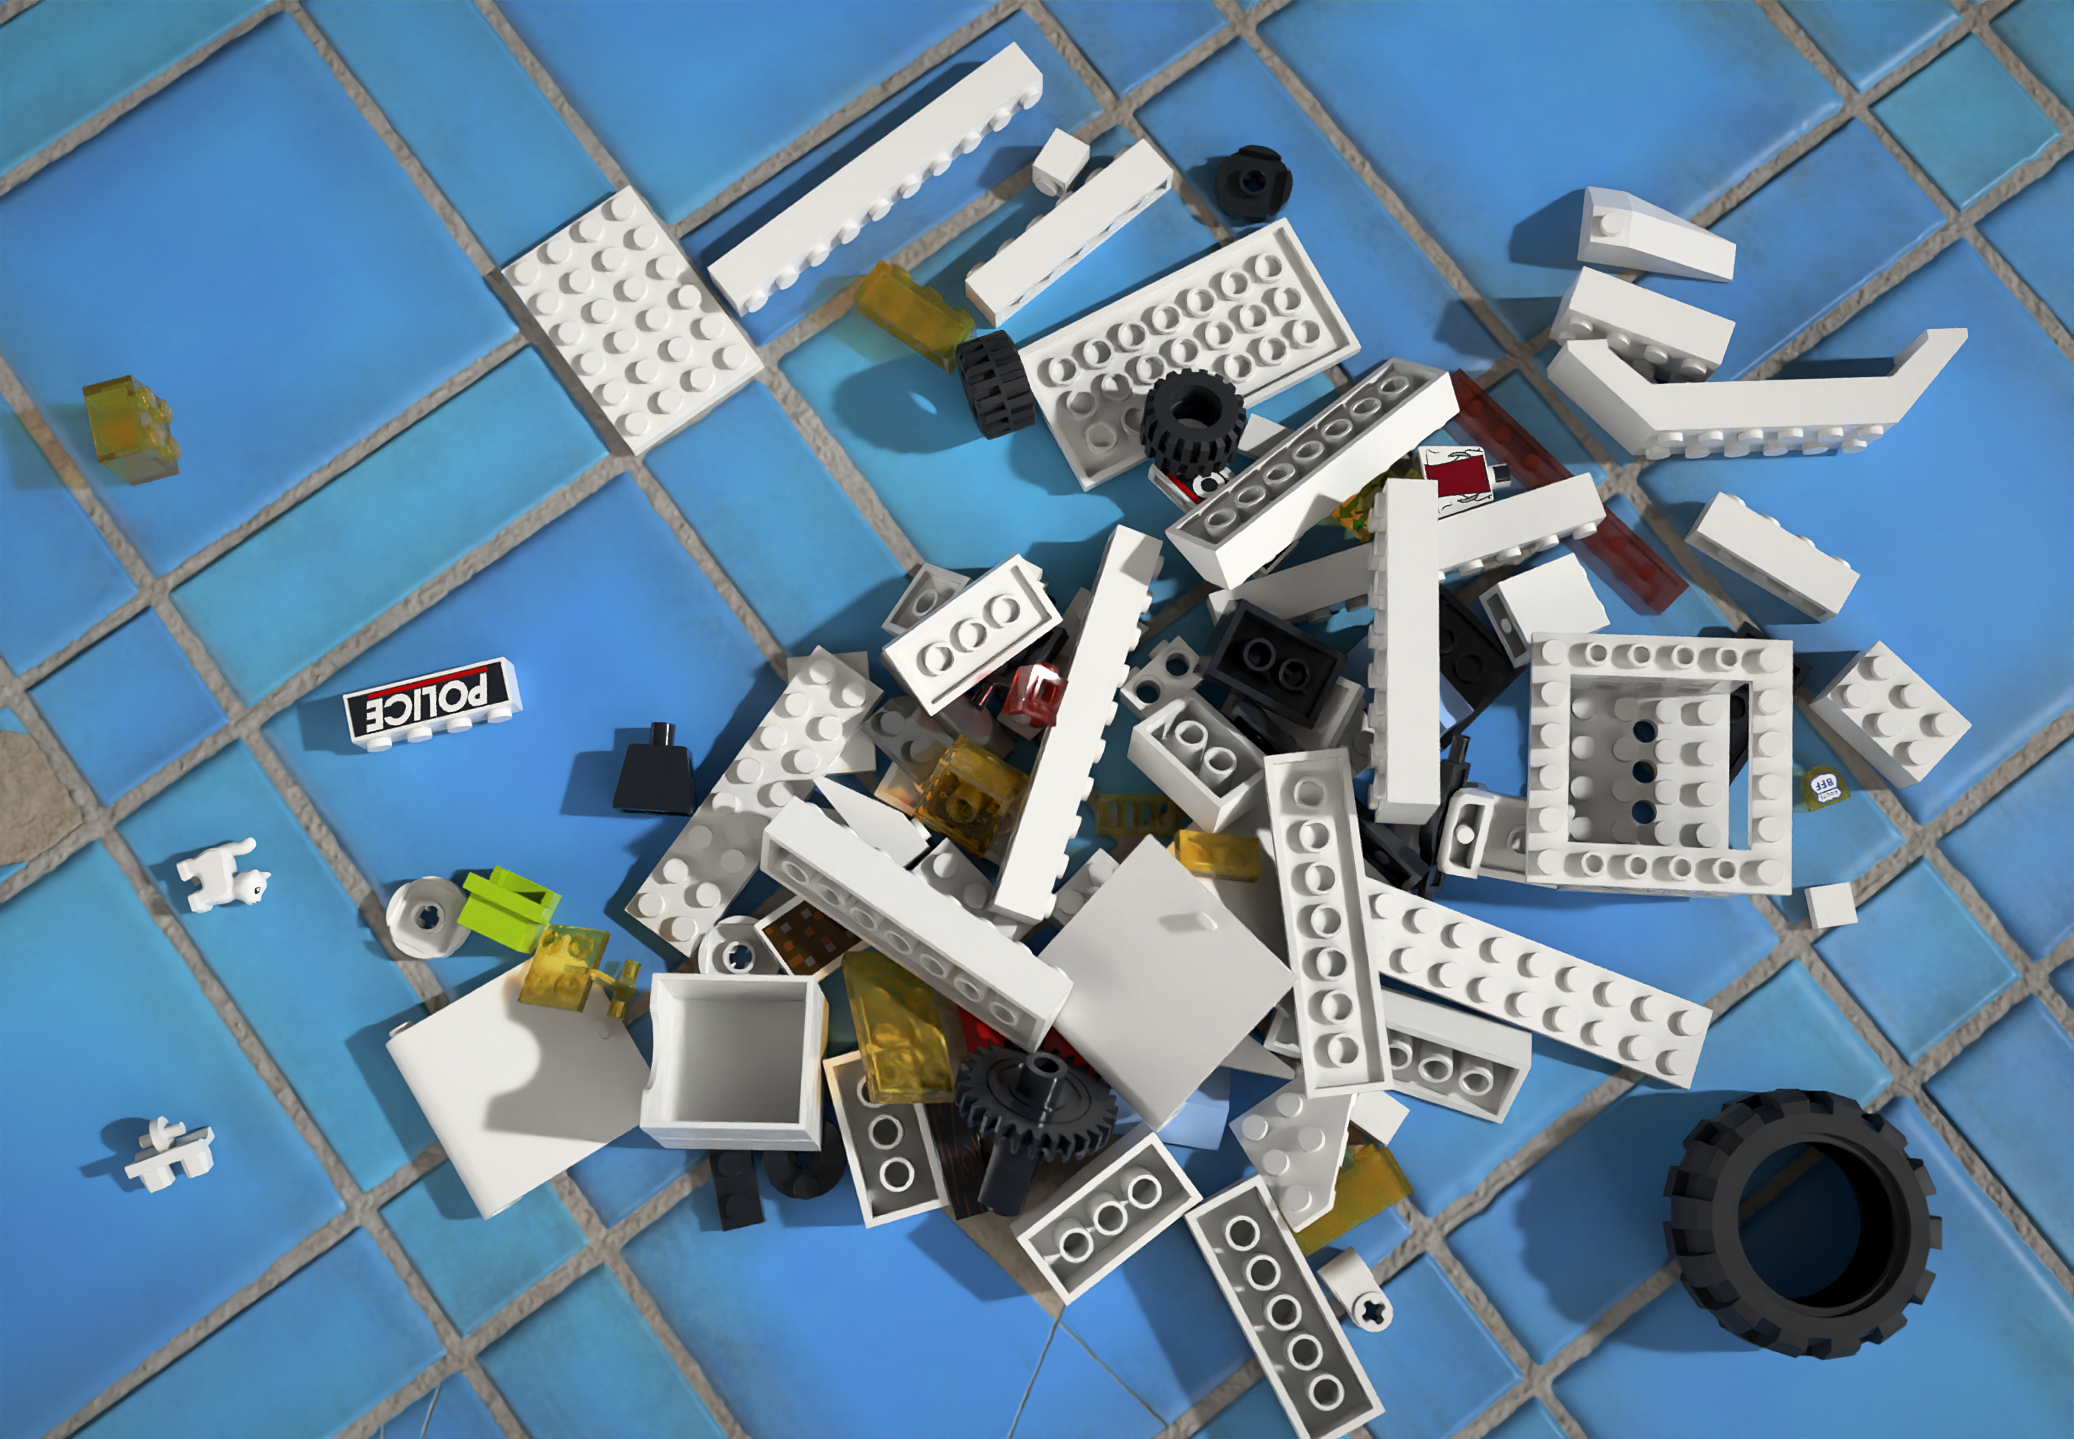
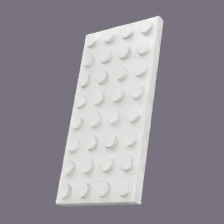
M1284 217L1018 350L1030 384L1034 402L1082 489L1086 492L1149 460L1144 453L1145 446L1141 445L1140 426L1149 390L1153 389L1154 383L1159 378L1165 380L1167 373L1175 371L1177 374H1181L1183 368H1191L1192 372H1199V369L1208 370L1207 374L1211 376L1217 373L1224 377L1223 382L1225 384L1231 382L1236 387L1235 394L1242 396L1244 400L1243 408L1247 410L1358 354L1361 350V345L1288 220ZM1194 419L1178 420L1183 425L1191 428L1207 427Z

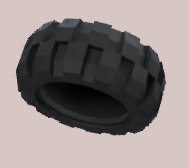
M1796 1088L1776 1089L1775 1091L1762 1093L1751 1092L1724 1103L1721 1112L1712 1119H1702L1684 1139L1682 1144L1687 1152L1679 1166L1670 1165L1663 1196L1671 1198V1221H1664L1662 1225L1668 1255L1677 1257L1683 1269L1679 1279L1699 1308L1708 1310L1718 1319V1324L1721 1328L1747 1343L1793 1358L1811 1356L1820 1360L1855 1356L1861 1349V1344L1866 1342L1877 1345L1882 1344L1905 1327L1908 1320L1902 1312L1909 1303L1923 1305L1936 1278L1935 1273L1925 1269L1930 1248L1942 1250V1217L1930 1215L1926 1200L1927 1196L1936 1194V1188L1923 1160L1920 1158H1910L1905 1152L1904 1148L1908 1145L1906 1136L1881 1114H1869L1861 1109L1857 1100L1828 1091L1800 1090ZM1804 1143L1829 1157L1850 1182L1859 1205L1860 1237L1851 1263L1835 1282L1812 1295L1799 1298H1784L1760 1279L1747 1260L1739 1237L1738 1207L1748 1178L1765 1158L1788 1145Z

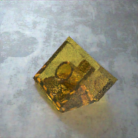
M960 734L940 758L912 817H917L920 822L982 859L1017 804L1031 777Z

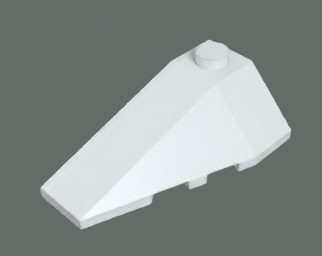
M1592 186L1586 187L1577 260L1731 283L1733 280L1736 244L1625 191Z

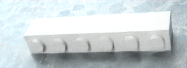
M1144 138L1134 146L1131 144L1126 145L1116 154L1114 162L1104 170L1101 167L1094 170L1085 180V185L1075 193L1069 191L1064 194L1056 203V208L1046 216L1041 214L1035 217L1028 224L1026 232L1016 240L1010 238L1005 241L997 250V255L986 264L980 262L969 271L965 280L966 296L995 328H998L1171 188L1174 171Z

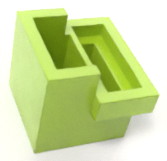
M496 865L489 879L471 872L469 873L462 887L471 891V894L456 922L516 951L533 955L562 895Z

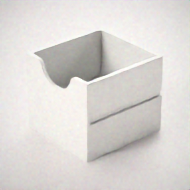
M653 973L650 997V1013L653 1023V1058L650 1077L642 1092L639 1127L665 1148L821 1151L826 1075L822 1061L826 1060L829 1003L821 991L815 976Z

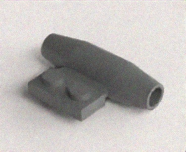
M884 651L881 652L878 659L905 695L888 700L862 725L861 730L918 786L948 759L953 742L995 770L1014 752L1016 745L990 710L985 706L984 710L981 711L978 707L976 708L969 703V699L974 695L969 689L937 713L930 716Z

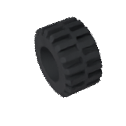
M1001 329L957 344L955 358L959 375L980 432L988 440H992L1033 426L1036 417L1034 399L1023 363L1011 337Z
M1183 368L1181 374L1172 371L1166 374L1165 380L1159 378L1154 383L1153 389H1150L1147 394L1140 426L1141 445L1145 446L1144 453L1148 459L1155 458L1154 465L1159 469L1168 468V474L1177 477L1178 473L1185 474V479H1194L1195 474H1200L1202 478L1210 477L1212 470L1217 473L1225 469L1226 463L1230 464L1235 457L1245 424L1246 409L1243 408L1244 400L1242 396L1235 394L1236 387L1231 382L1225 384L1223 382L1224 377L1217 373L1211 376L1207 374L1208 370L1199 369V372H1192L1191 368ZM1194 419L1207 427L1191 428L1183 425L1178 420Z

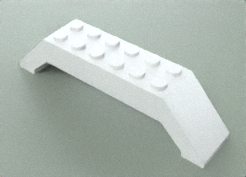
M1967 328L1927 329L1894 357L1895 367L1885 377L1651 384L1608 349L1607 339L1567 340L1547 367V377L1631 455H1646V459L1649 460L1664 459L1671 454H1685L1686 458L1695 459L1706 457L1710 453L1724 452L1726 457H1740L1747 455L1750 451H1763L1765 456H1777L1785 454L1789 450H1802L1803 454L1814 455L1826 452L1828 449H1841L1842 453L1850 454L1866 450L1869 444L1882 438L1886 431L1901 420L1967 340L1968 331Z

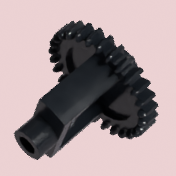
M1006 1040L1002 1048L994 1042L989 1043L988 1049L978 1046L975 1054L969 1052L965 1061H961L954 1084L955 1104L959 1106V1113L962 1117L969 1115L968 1126L970 1128H974L978 1123H982L980 1128L981 1138L987 1137L990 1132L997 1133L993 1152L978 1197V1201L984 1204L991 1212L1004 1217L1019 1216L1023 1212L1031 1185L1044 1153L1046 1162H1050L1053 1159L1055 1150L1060 1152L1062 1162L1068 1161L1072 1151H1074L1075 1158L1081 1160L1086 1155V1152L1089 1155H1093L1098 1148L1104 1147L1108 1138L1112 1135L1119 1107L1115 1106L1117 1098L1115 1095L1109 1094L1111 1089L1109 1084L1100 1083L1102 1076L1099 1073L1088 1074L1090 1067L1088 1064L1074 1065L1075 1056L1071 1055L1064 1059L1060 1058L1059 1049L1056 1048L1050 1053H1046L1042 1044L1039 1045L1035 1052L1028 1053L1020 1046L1016 1048L1010 1041Z

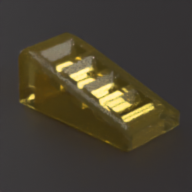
M1096 794V836L1146 837L1148 834H1151L1153 837H1178L1181 834V808L1166 794ZM1110 804H1117V827H1110ZM1127 804H1133V827H1126ZM1143 805H1150V827H1143ZM1160 805H1167L1166 827H1160Z

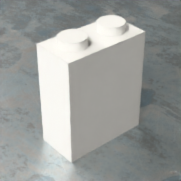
M1574 553L1501 581L1479 596L1514 668L1530 662L1532 632L1595 634L1611 624L1605 614L1603 604L1596 597L1587 579L1586 572L1579 564Z

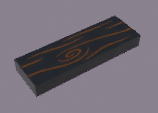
M953 1088L925 1096L923 1099L955 1218L958 1221L989 1212L990 1210L978 1201L987 1169L975 1127L970 1128L968 1126L969 1115L967 1117L960 1115L959 1106L955 1104Z

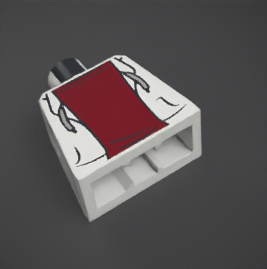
M1421 446L1417 448L1411 458L1415 479L1438 480V520L1491 504L1493 502L1492 489L1510 487L1511 474L1508 465L1504 463L1487 466L1484 450L1479 446Z

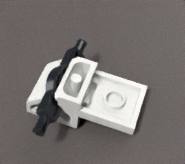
M1453 734L1449 757L1440 761V806L1425 825L1391 823L1390 830L1409 848L1416 851L1420 858L1431 867L1425 876L1413 886V888L1418 889V897L1433 902L1434 893L1443 889L1446 874L1474 879L1481 875L1525 883L1527 798L1493 792L1483 782L1468 780L1471 764L1465 762L1471 737L1463 734ZM1568 805L1567 842L1575 814V809ZM1531 884L1553 889L1557 888V885Z

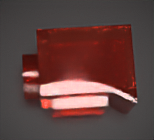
M1037 661L1035 665L1018 667L1002 713L1008 716L1025 714L1031 717L1029 726L1035 729L1056 727L1057 714L1069 681L1059 677L1058 673L1060 670L1046 662ZM1040 685L1045 687L1041 699L1036 697Z

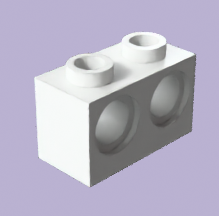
M1179 635L1171 643L1166 639L1160 642L1148 655L1152 660L1142 670L1137 666L1131 669L1123 688L1120 689L1118 698L1141 722L1193 688L1196 691L1206 681L1192 673L1200 657ZM1172 659L1181 660L1187 667V673L1182 676H1174L1167 671L1166 663ZM1143 686H1150L1157 691L1159 699L1154 703H1144L1139 700L1136 691Z

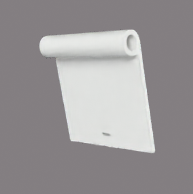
M1151 834L1144 838L1037 956L1038 959L1047 965L1052 964L1062 969L1068 979L1074 982L1067 1001L1052 1026L1156 1133L1163 1129L1182 1110L1187 1103L1185 1100L1299 980L1286 965Z
M571 935L414 1025L412 1021H408L389 1033L391 1040L386 1043V1048L484 1220L509 1208L522 1199V1196L640 1125L642 1092L648 1083L651 1070Z

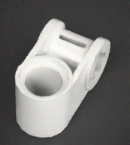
M1351 1246L1317 1271L1326 1288L1336 1301L1342 1305L1358 1327L1370 1332H1380L1391 1323L1393 1308L1390 1301L1373 1279L1374 1277L1367 1265ZM1366 1301L1372 1304H1379V1307L1375 1310L1378 1316L1375 1321L1367 1317L1362 1318V1315L1366 1312V1308L1363 1305Z

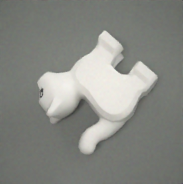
M247 837L241 842H232L217 848H209L194 859H187L176 864L181 880L187 881L191 879L195 886L202 883L200 890L189 894L187 897L193 912H208L212 910L213 905L229 903L235 899L241 900L247 905H254L261 901V896L267 887L266 879L271 876V873L251 869L238 874L234 856L250 853L256 846L254 838Z

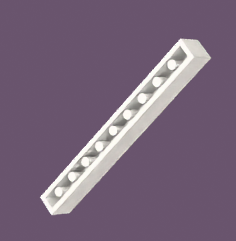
M1015 42L1011 43L707 267L712 283L740 317L748 312L758 311L774 292L779 289L789 288L805 269L810 266L820 265L829 256L830 251L840 243L847 244L859 234L860 229L871 220L878 221L889 212L891 206L902 197L907 199L913 196L921 187V183L929 177L941 175L949 168L951 161L960 154L972 152L980 144L982 138L991 131H1000L1010 122L1012 116L1022 108L1029 109L1034 106L1043 93V74Z
M1590 472L1438 520L1439 584L1446 580L1445 575L1459 571L1461 576H1466L1483 569V563L1497 559L1499 564L1507 563L1522 556L1520 551L1535 547L1536 552H1540L1558 545V539L1573 535L1574 540L1597 532L1596 527L1606 517V513ZM1374 541L1242 583L1231 591L1223 589L1209 594L1206 604L1214 627H1216L1228 601L1241 598L1292 626L1308 620L1309 625L1326 621L1332 617L1331 612L1346 608L1347 612L1350 613L1367 607L1369 586L1374 585L1375 571L1368 570L1369 548L1374 546Z
M1119 524L1108 537L986 909L988 911L1030 926L1040 923L1043 917L1048 919L1053 911L1056 895L1052 894L1051 891L1055 879L1063 877L1068 864L1069 856L1064 854L1068 839L1074 840L1080 827L1081 817L1076 815L1080 801L1085 802L1093 786L1094 779L1088 777L1092 763L1097 764L1100 761L1105 748L1106 740L1100 738L1104 725L1110 726L1117 710L1118 703L1112 701L1116 688L1121 689L1129 673L1130 666L1124 663L1128 650L1131 652L1135 650L1141 635V629L1137 628L1136 625L1140 614L1145 615L1153 597V593L1148 591L1151 578L1157 579L1164 563V557L1159 555L1163 541Z

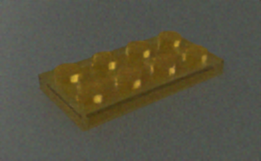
M845 951L841 959V965L871 1104L953 1103L955 1099V1079L932 986L882 952Z

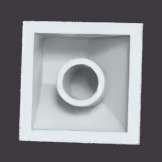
M925 562L881 627L894 637H897L974 581L967 576Z

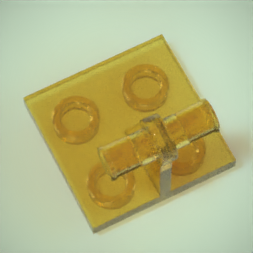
M548 923L539 940L537 950L517 1001L528 1005L583 1013L592 985L595 983L614 992L606 1015L616 1020H623L630 998H635L637 989L634 986L643 965L626 959L618 981L598 970L611 933L606 930Z

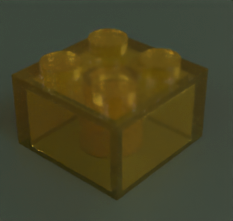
M132 375L82 387L97 458L100 464L132 486L180 474L177 460L181 458V451L176 439L171 436L169 423L173 422V415L166 400L160 399L148 386H144Z

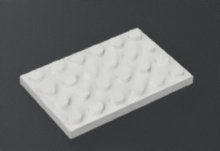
M630 185L501 271L635 456L645 451L764 368L763 362Z

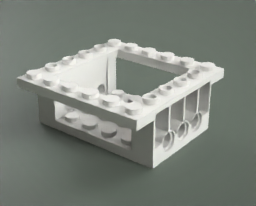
M1532 632L1525 883L1557 885V891L1726 899L1741 894L1792 895L1793 640ZM1747 683L1749 684L1748 850L1728 849L1730 694ZM1645 721L1653 726L1655 737L1652 742L1642 743L1635 738L1633 734L1635 723ZM1644 761L1653 767L1654 778L1650 783H1640L1634 778L1632 769L1636 762ZM1636 802H1646L1653 808L1654 817L1649 824L1638 823L1633 818L1632 807ZM1568 805L1575 809V814L1567 842Z

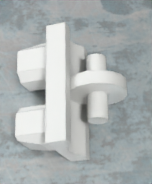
M160 1116L150 1121V1133L139 1137V1143L143 1149L154 1146L137 1152L135 1154V1162L127 1164L124 1168L129 1179L140 1176L149 1193L161 1190L171 1185L176 1179L169 1165L174 1162L181 1161L188 1178L208 1172L214 1165L208 1145L215 1136L211 1127L208 1126L175 1138L186 1133L184 1124L179 1122L170 1125L165 1117Z

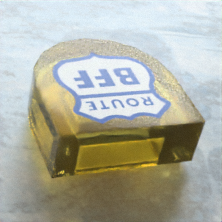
M1826 765L1816 766L1806 771L1801 777L1800 792L1809 813L1851 798L1843 777L1833 767Z

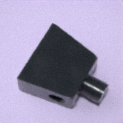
M652 722L649 744H629L613 800V808L627 814L692 817L698 810L693 754L687 747L674 746L675 724Z

